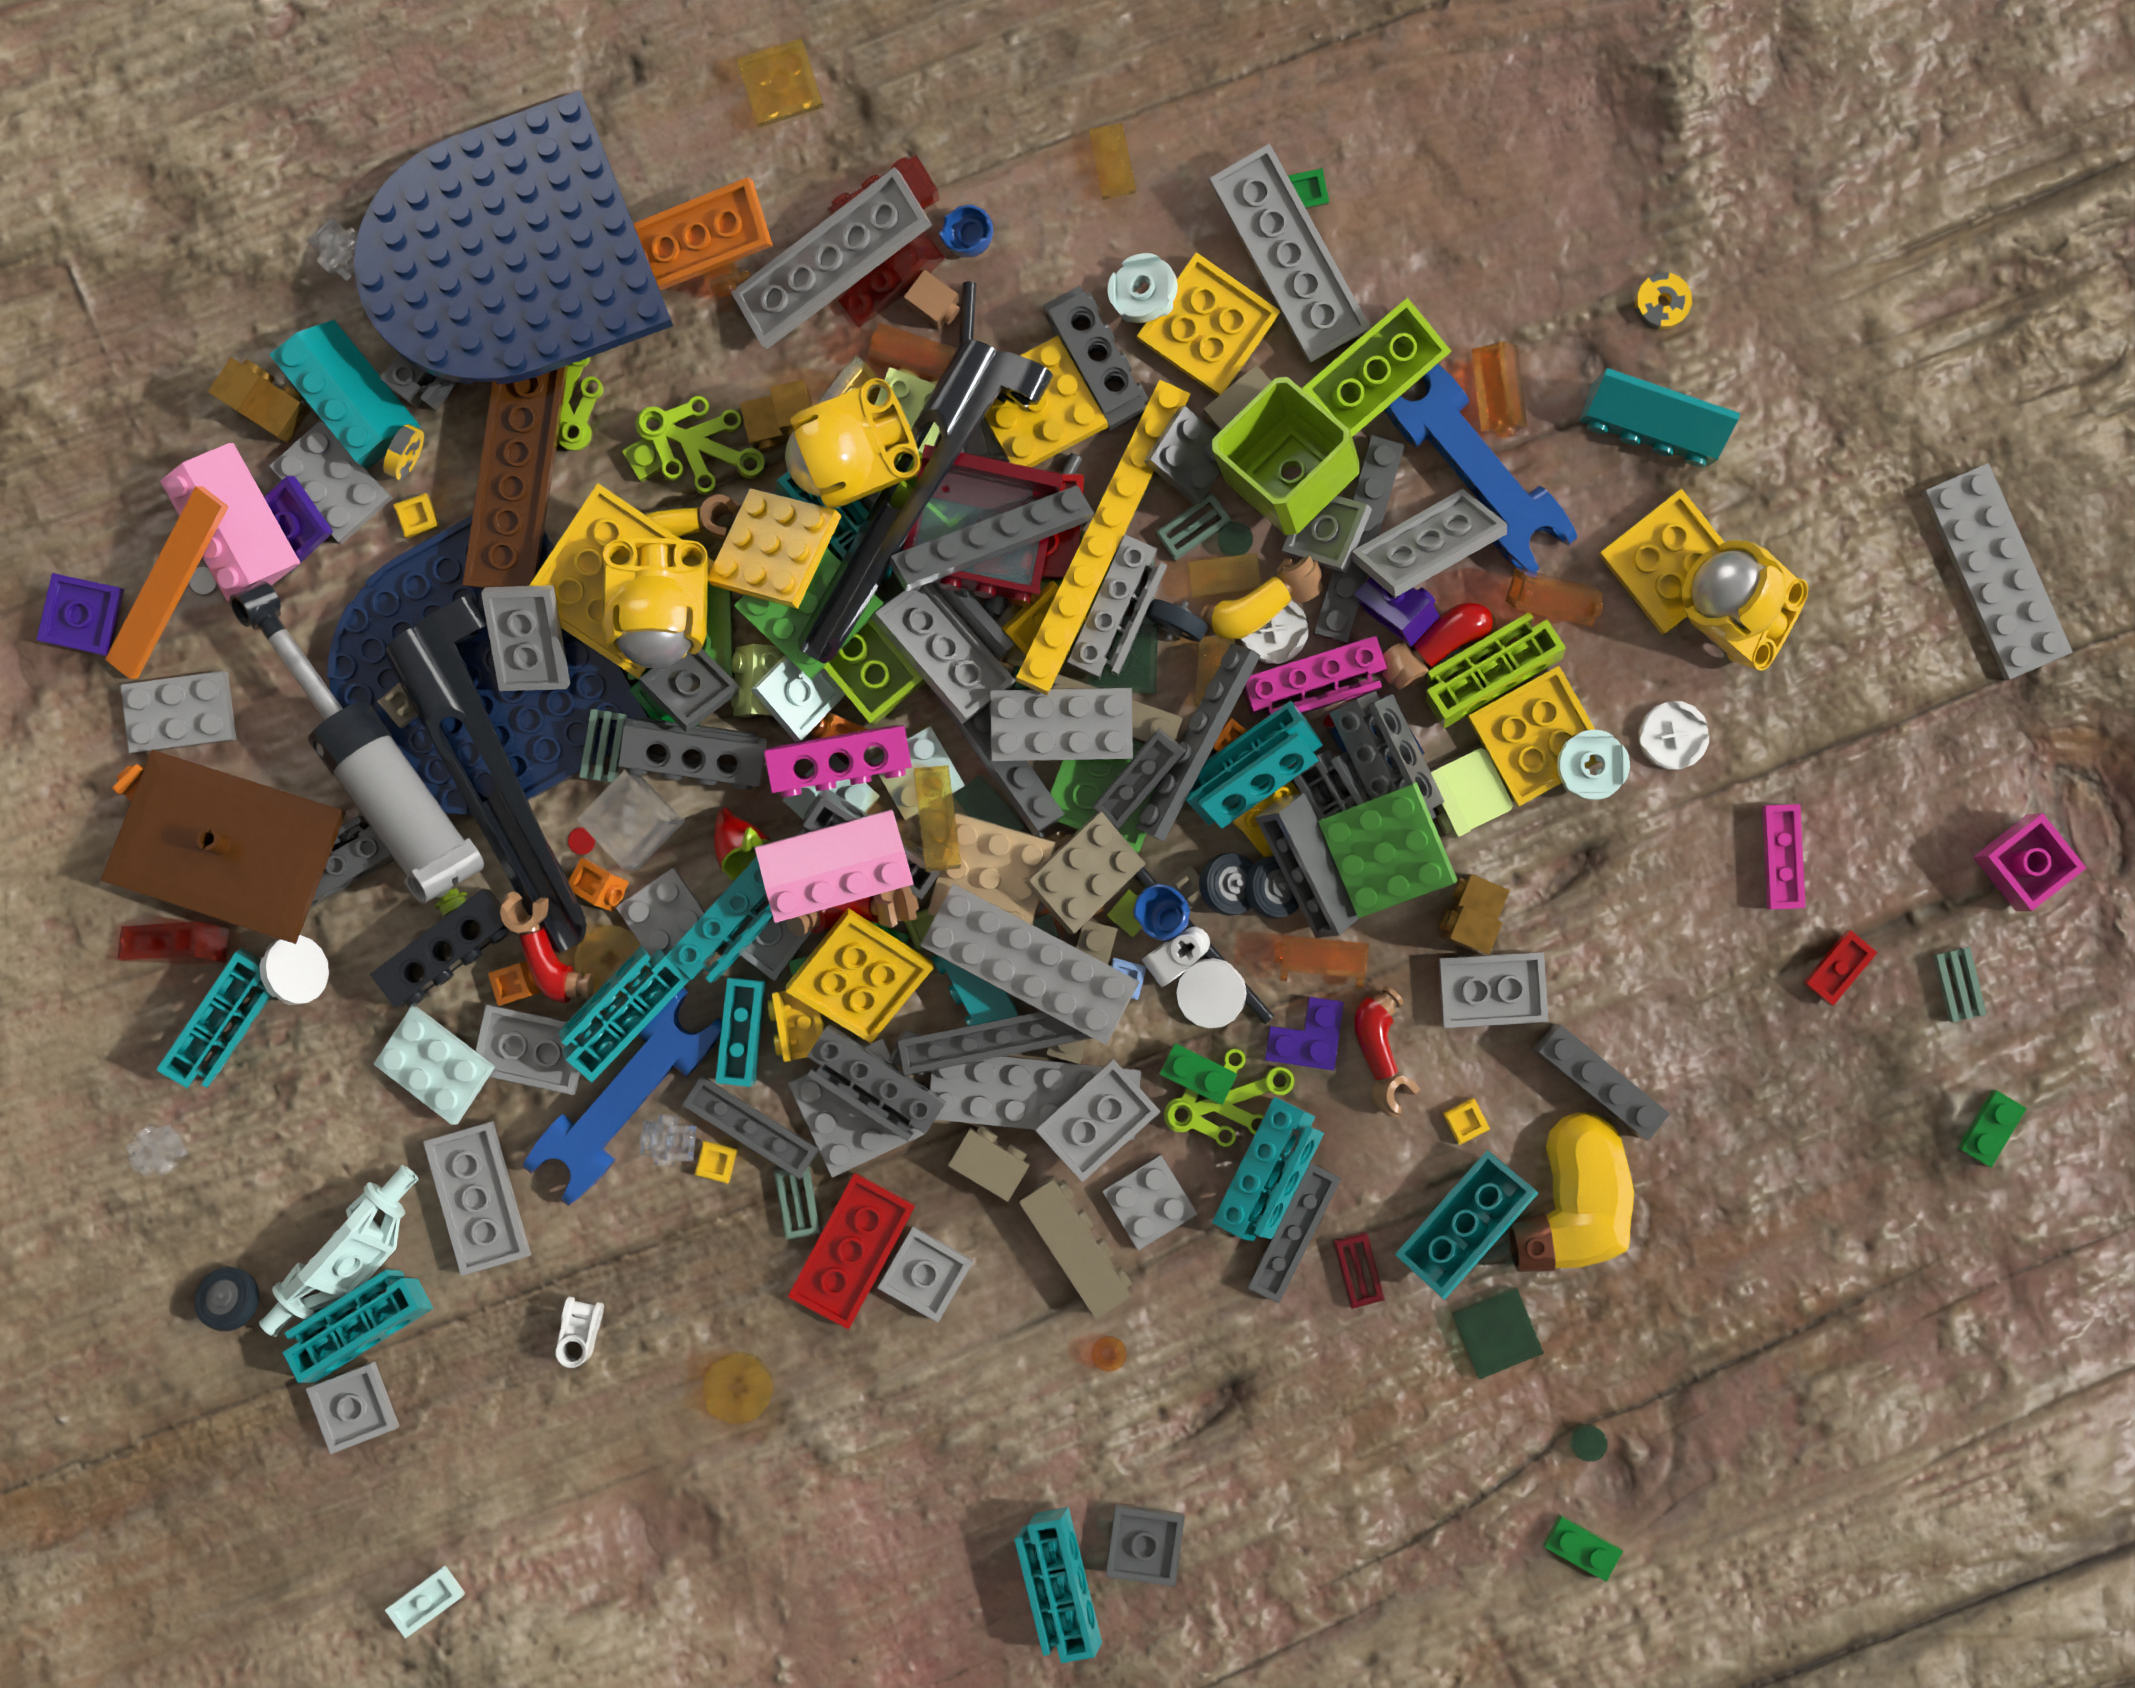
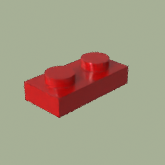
M1846 930L1803 984L1828 1005L1834 1006L1878 952L1853 931Z

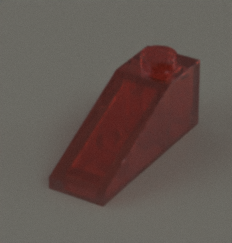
M202 922L121 926L117 961L178 964L226 963L229 928Z

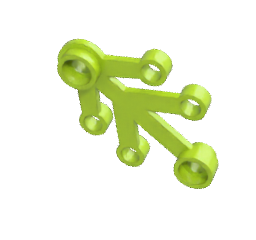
M591 357L568 365L558 441L564 448L570 451L582 450L590 443L592 430L587 421L596 399L600 398L604 391L603 384L599 379L593 376L585 378L581 383V391L584 395L575 414L573 413L569 401L582 370L589 364ZM590 383L598 384V389L595 393H587V386ZM573 427H577L579 435L573 439L569 438L568 431Z
M694 396L688 403L668 411H663L658 407H647L641 410L636 417V430L643 439L654 443L662 461V474L665 479L676 481L683 474V465L678 459L674 458L667 438L681 444L695 476V489L700 494H710L715 488V478L708 472L700 452L736 466L739 474L745 478H756L762 473L764 457L758 450L747 448L738 452L706 438L722 431L736 432L741 425V416L737 411L732 409L726 410L720 417L685 430L673 424L688 417H693L694 419L706 417L709 411V403L704 397ZM694 403H702L705 409L698 413L693 411L692 405ZM728 416H733L736 418L737 423L734 426H728L725 424L724 419ZM650 420H656L660 426L656 430H650L646 424ZM747 460H752L756 463L757 467L750 471L745 469L743 464ZM674 464L679 468L677 474L671 475L667 473L666 467ZM701 478H708L712 484L708 488H702L698 481Z
M1237 1048L1228 1050L1224 1056V1067L1237 1073L1238 1069L1242 1068L1246 1062L1245 1054ZM1239 1053L1241 1055V1062L1238 1065H1231L1229 1063L1230 1054ZM1274 1067L1268 1071L1266 1078L1230 1090L1223 1105L1209 1098L1195 1102L1198 1093L1186 1088L1181 1098H1175L1166 1105L1164 1120L1173 1131L1187 1132L1193 1128L1214 1138L1220 1146L1229 1147L1236 1140V1133L1233 1128L1228 1125L1219 1127L1202 1118L1201 1115L1215 1111L1248 1127L1249 1131L1255 1135L1257 1131L1253 1130L1251 1126L1252 1121L1256 1118L1263 1120L1264 1116L1262 1114H1251L1233 1104L1270 1091L1276 1095H1285L1294 1086L1293 1074L1284 1067ZM1276 1074H1283L1285 1076V1083L1281 1087L1273 1084V1077ZM1179 1108H1184L1188 1113L1187 1118L1183 1121L1176 1120L1174 1116L1175 1111ZM1222 1130H1229L1232 1137L1230 1141L1222 1142L1219 1140V1133Z

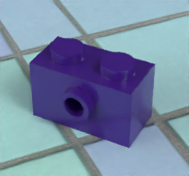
M1370 577L1354 594L1364 612L1410 647L1440 617L1433 605L1436 600L1422 587L1418 590L1413 587L1394 597Z

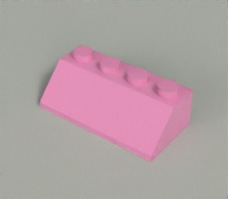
M228 443L187 460L160 480L179 516L195 486H204L229 506L203 555L205 563L227 602L230 600L231 595L260 581H266L273 585L300 564L299 559L234 443Z
M892 809L755 847L775 923L914 884Z

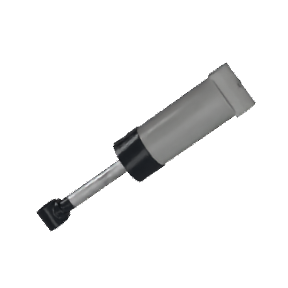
M260 581L231 595L229 600L230 606L238 621L245 627L251 626L254 630L260 629L325 720L308 736V741L330 773L338 779L406 876L404 883L412 895L421 903H425L435 897L445 896L454 885L482 870L484 862L470 838L466 840L462 838L394 742L392 734L370 703L364 700L345 708L340 706L280 621V600L272 586L266 581Z

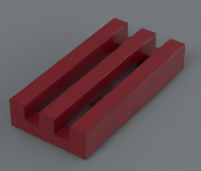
M1364 1231L1357 1235L1346 1236V1238L1334 1239L1333 1244L1350 1308L1354 1309L1384 1301L1385 1297L1368 1233ZM1362 1242L1375 1291V1295L1369 1296L1355 1243ZM1347 1245L1362 1296L1361 1299L1357 1300L1343 1251V1246Z

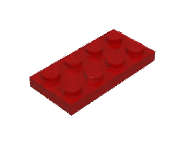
M854 1172L787 1297L849 1330L916 1204Z

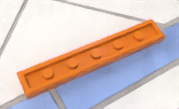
M195 486L105 658L107 662L129 679L139 678L229 507L204 486Z

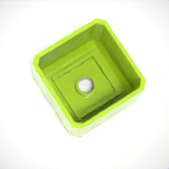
M1279 377L1272 380L1212 439V451L1225 482L1285 535L1298 534L1359 474V459L1350 429L1288 377ZM1299 467L1301 474L1296 479L1288 480L1283 477L1286 469Z

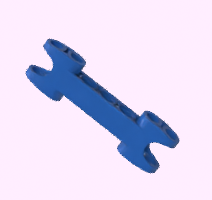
M1437 364L1422 377L1426 385V395L1423 399L1409 401L1399 396L1384 411L1395 428L1413 447H1418L1428 439L1480 503L1507 523V534L1495 540L1492 544L1516 569L1524 575L1531 577L1539 571V566L1530 550L1529 541L1531 535L1537 531L1548 532L1565 545H1570L1577 539L1575 528L1563 508L1544 487L1537 486L1528 494L1461 415L1460 411L1470 404L1469 398L1455 379Z
M684 987L638 1034L646 1043L576 1124L562 1114L539 1138L526 1158L523 1167L529 1173H533L541 1164L549 1159H559L567 1165L571 1174L570 1182L560 1199L567 1206H570L595 1185L612 1166L616 1159L604 1150V1147L669 1072L675 1067L685 1077H688L710 1053L721 1036L722 1020L720 1018H717L700 1033H690L681 1026L678 1018L679 1010L689 993Z

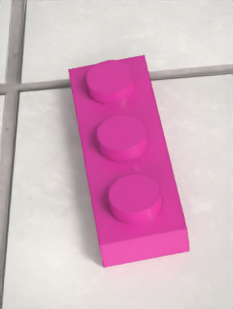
M1801 805L1762 806L1767 910L1806 908Z

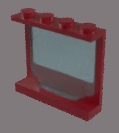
M924 445L921 460L922 466L917 482L935 452L936 446ZM961 452L906 536L903 551L1058 493L1063 474ZM1049 537L933 582L940 583L939 586L950 591H959L961 588L974 590L975 595L983 598H995V595L1009 598V602L1016 605L1028 606L1030 603L1036 604L1041 591L1039 587Z

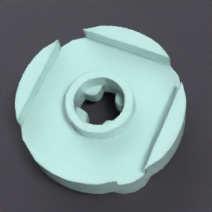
M1151 253L1136 254L1121 263L1123 267L1117 274L1113 272L1107 290L1111 304L1122 319L1127 322L1142 323L1154 320L1159 316L1168 315L1173 309V301L1178 289L1176 275L1169 264L1161 260L1159 256ZM1142 282H1146L1149 289L1145 293L1139 294L1135 292L1136 289L1141 287Z
M1587 730L1567 740L1559 752L1557 760L1558 775L1565 790L1585 800H1599L1614 794L1626 781L1630 769L1629 755L1623 744L1621 745L1613 735L1602 730ZM1590 755H1594L1597 762H1602V768L1597 769L1595 775L1590 774L1589 769H1585L1584 763L1589 761Z

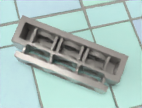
M1128 535L1124 536L1068 659L1069 667L1100 680L1105 667L1108 666L1113 668L1112 675L1119 676L1146 616L1147 609L1167 569V564L1162 562L1159 567L1152 565L1157 554V548ZM1145 570L1150 571L1146 586L1143 588L1140 597H1137L1135 592ZM1130 603H1137L1131 619L1128 621L1126 628L1123 629L1120 625ZM1116 634H1122L1120 643L1111 661L1107 660L1106 656Z

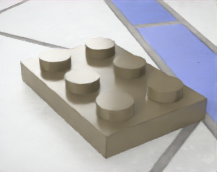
M1098 812L1045 861L1025 883L1069 934H1075L1146 863L1102 812Z

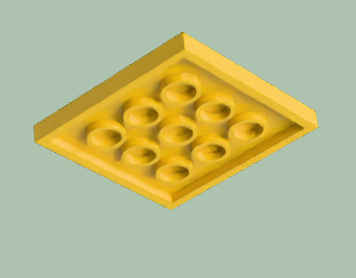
M597 483L529 586L554 585L561 628L639 679L647 667L632 662L623 652L615 653L609 650L602 636L604 547L616 539L681 538ZM617 556L611 562L616 565H623L629 559L624 556ZM708 557V575H709L710 570H711V568H712V566H713V564H714V562H715V561H713L712 559H710L709 557ZM688 558L683 564L694 567L700 563V560Z

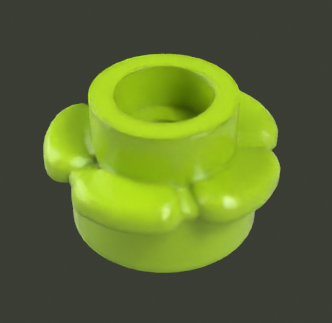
M457 888L451 889L445 896L438 897L439 902L436 903L435 909L440 910L444 918L466 902L468 894L466 892L459 893Z

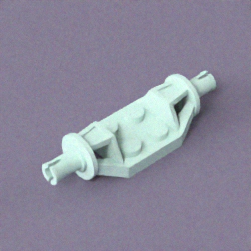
M401 1165L399 1170L383 1187L371 1182L364 1186V1193L346 1209L347 1221L333 1234L320 1251L309 1260L307 1265L298 1262L282 1283L278 1282L272 1287V1292L279 1302L259 1321L260 1327L266 1333L276 1337L294 1315L307 1319L314 1315V1310L327 1307L368 1281L396 1250L400 1219L405 1215V1210L398 1201L419 1180L417 1175L408 1167ZM378 1209L385 1212L381 1227L373 1220ZM315 1289L321 1291L307 1298L304 1297Z

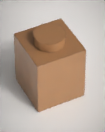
M925 269L904 296L906 306L937 329H940L944 322L949 325L960 310V307L957 306L959 304L958 294Z

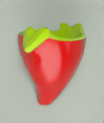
M724 807L718 811L716 816L714 851L721 870L727 874L728 879L736 880L757 857L755 847L771 843V841L762 830L736 817L728 808Z

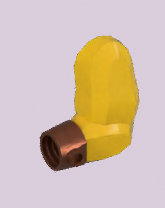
M1576 1112L1565 1116L1549 1131L1546 1144L1553 1174L1555 1210L1548 1215H1545L1543 1212L1515 1220L1508 1227L1510 1250L1517 1272L1555 1271V1268H1580L1608 1261L1626 1252L1629 1247L1634 1190L1621 1134L1611 1120L1595 1112Z

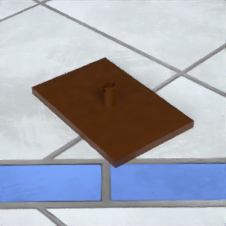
M152 749L101 881L296 944L346 812Z

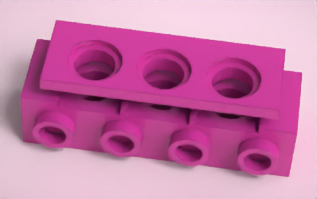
M1377 636L1251 675L1243 692L1250 714L1266 710L1268 716L1281 708L1272 709V704L1296 696L1299 701L1293 704L1301 714H1305L1377 691L1382 686L1380 680L1373 682L1372 676L1382 673L1387 667ZM1359 676L1365 678L1364 681H1360L1357 684L1342 688L1338 687V684ZM1328 686L1332 689V691L1326 692V694L1305 698L1306 693Z
M904 724L780 745L765 749L764 751L772 793L780 792L781 798L802 794L801 788L815 785L816 791L833 789L837 787L836 781L850 779L851 785L870 782V775L884 773L886 779L906 775L905 769L912 768ZM877 746L883 750L884 757L879 763L871 764L865 760L864 752L868 747ZM836 752L846 754L849 758V765L843 770L834 769L829 762L832 754ZM800 759H808L814 765V772L809 776H801L795 770V763Z

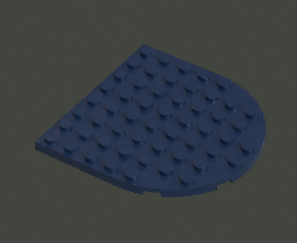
M581 90L452 136L419 152L397 169L379 189L363 217L357 235L354 256L356 286L362 305L379 335L403 359L429 374L449 381L472 384L473 381H496L497 384L524 381L673 326Z
M473 515L397 556L367 579L366 585L359 591L352 603H348L338 622L331 643L327 669L330 691L340 706L345 708L356 702L368 701L392 734L394 742L443 811L448 814L460 815L473 814L419 717H416L405 728H399L377 701L399 683L385 654L387 646L398 635L417 626L430 614L467 595L473 596L486 620L481 595L484 589L463 586ZM545 529L539 570L555 548ZM485 626L477 631L478 635L476 637L463 641L456 646L528 801L580 773L591 709L626 714L627 718L638 719V716L649 718L646 710L629 691L632 685L623 669L562 628L570 679L568 688L499 691L488 628ZM453 717L444 718L440 722V727L483 803L494 791L496 781L463 722ZM599 718L591 766L596 764L603 718ZM617 720L611 721L605 759L612 754Z

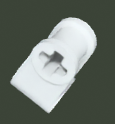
M1190 927L1181 932L1178 937L1161 944L1141 960L1162 988L1185 972L1188 967L1197 962L1208 951L1210 939L1203 929ZM1191 942L1195 948L1189 950L1186 944Z
M568 1296L562 1312L561 1330L556 1348V1357L563 1366L575 1368L591 1357L602 1320L603 1303L597 1302L596 1305L577 1302L574 1297ZM570 1341L578 1342L583 1349L581 1358H573L568 1354L567 1345Z

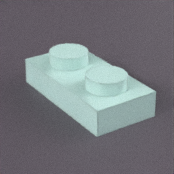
M444 1565L388 1606L385 1611L406 1639L462 1598L465 1592L446 1565Z

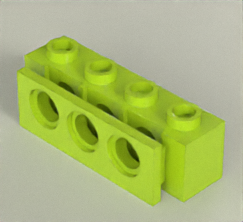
M1528 612L1427 672L1426 683L1429 689L1426 692L1425 701L1443 729L1563 659L1566 647L1548 619L1532 628L1533 616ZM1514 638H1517L1518 641L1508 646L1507 643L1509 641H1511ZM1487 655L1488 658L1478 664L1477 660ZM1455 673L1458 674L1457 677L1453 678L1450 681L1448 680V677H1450L1451 675Z

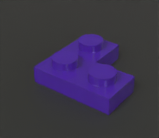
M1308 996L1304 1030L1269 1026L1264 1060L1334 1071L1344 1002Z

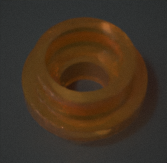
M1105 1336L1095 1342L1092 1348V1359L1099 1369L1112 1372L1121 1368L1125 1363L1127 1356L1126 1348L1120 1339L1114 1336ZM1111 1347L1116 1351L1112 1359H1106L1102 1355L1105 1348Z

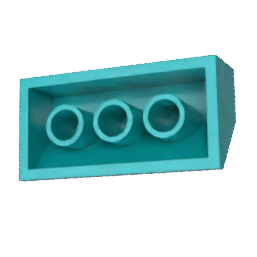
M334 319L295 333L269 354L352 458L366 469L372 467L386 455L392 439L404 425L410 424L418 429L421 427L391 388L380 379L381 376Z
M1606 368L1592 383L1579 422L1587 424V429L1592 432L1607 434L1608 431L1619 435V439L1624 443L1631 445L1643 443L1652 446V451L1663 456L1675 454L1686 458L1685 462L1687 464L1703 468L1705 465L1710 466L1719 459L1741 413Z
M1487 1150L1395 1255L1445 1300L1538 1195V1192Z

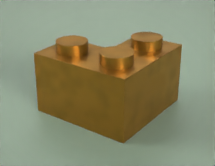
M230 357L208 390V393L286 443L290 442L311 410L301 403L304 397L287 385H285L283 390L272 384L275 377L246 358L241 364Z
M804 379L769 387L771 395L740 402L748 441L752 448H759L760 452L772 451L780 447L779 443L789 440L794 431L790 422L791 417L798 411L813 405L811 393Z
M1466 874L1464 879L1459 878L1452 892V897L1456 898L1451 911L1445 910L1439 922L1438 929L1442 930L1439 938L1474 953L1489 955L1503 924L1498 918L1510 890L1474 874Z

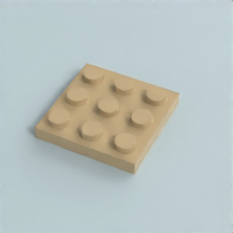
M955 813L941 863V872L937 877L927 914L937 915L952 884H955L1034 926L1040 900L1027 886L1025 881L1054 854L1057 842Z

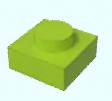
M642 438L622 450L641 482L662 471V461L652 441Z

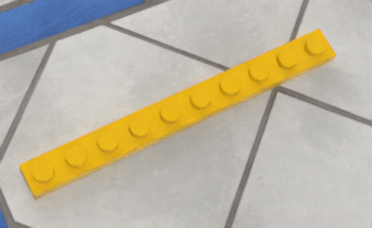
M1159 380L1017 674L1016 682L1048 696L1155 472L1144 463V460L1176 410L1187 405L1191 393Z

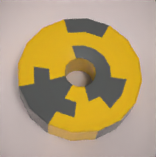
M1670 272L1657 273L1648 277L1638 288L1635 296V310L1639 319L1647 326L1657 330L1670 329L1678 325L1688 315L1692 305V293L1688 284L1680 276ZM1658 297H1666L1668 306H1662L1658 302Z
M407 424L396 433L384 459L383 469L385 474L400 481L411 472L423 447L424 432Z

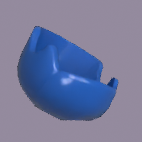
M975 205L959 206L944 216L942 231H939V236L951 253L962 258H975L989 247L993 237V222L985 210Z
M1156 884L1147 887L1136 899L1133 911L1134 918L1139 922L1143 931L1153 939L1168 941L1176 938L1189 924V905L1185 898L1171 886Z

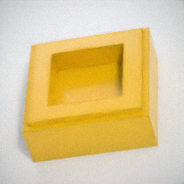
M427 493L393 504L404 537L407 539L440 527L431 499Z
M1473 1097L1442 1113L1458 1145L1490 1130Z
M704 1140L694 1175L728 1184L731 1179L738 1149Z

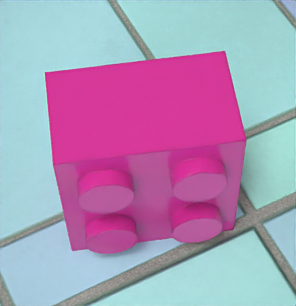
M2043 813L2026 814L1973 856L2015 911H2033L2086 869V866Z

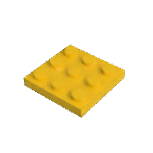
M1196 252L1177 279L1178 289L1171 312L1166 316H1159L1154 320L1146 322L1136 339L1219 396L1228 389L1274 324L1281 311Z
M1059 336L1020 355L1043 365L1053 374V378L1039 403L1023 408L1021 405H1015L1008 401L1003 403L996 398L984 416L1008 462L1027 467H1034L1108 427L1106 418Z
M1681 488L1602 550L1598 556L1663 635L1687 617L1686 608L1682 601V587L1688 571L1697 559L1707 551L1713 549L1718 554L1722 553L1720 544L1724 543V541Z
M749 489L710 570L708 582L715 587L798 609L841 515L836 509Z
M1560 666L1551 669L1466 716L1482 746L1487 750L1501 780L1517 807L1561 784L1562 781L1557 771V760L1564 743L1578 733L1595 730ZM1590 755L1589 761L1584 763L1585 769L1599 763L1594 755Z
M847 908L786 984V992L871 1044L934 968L933 961Z

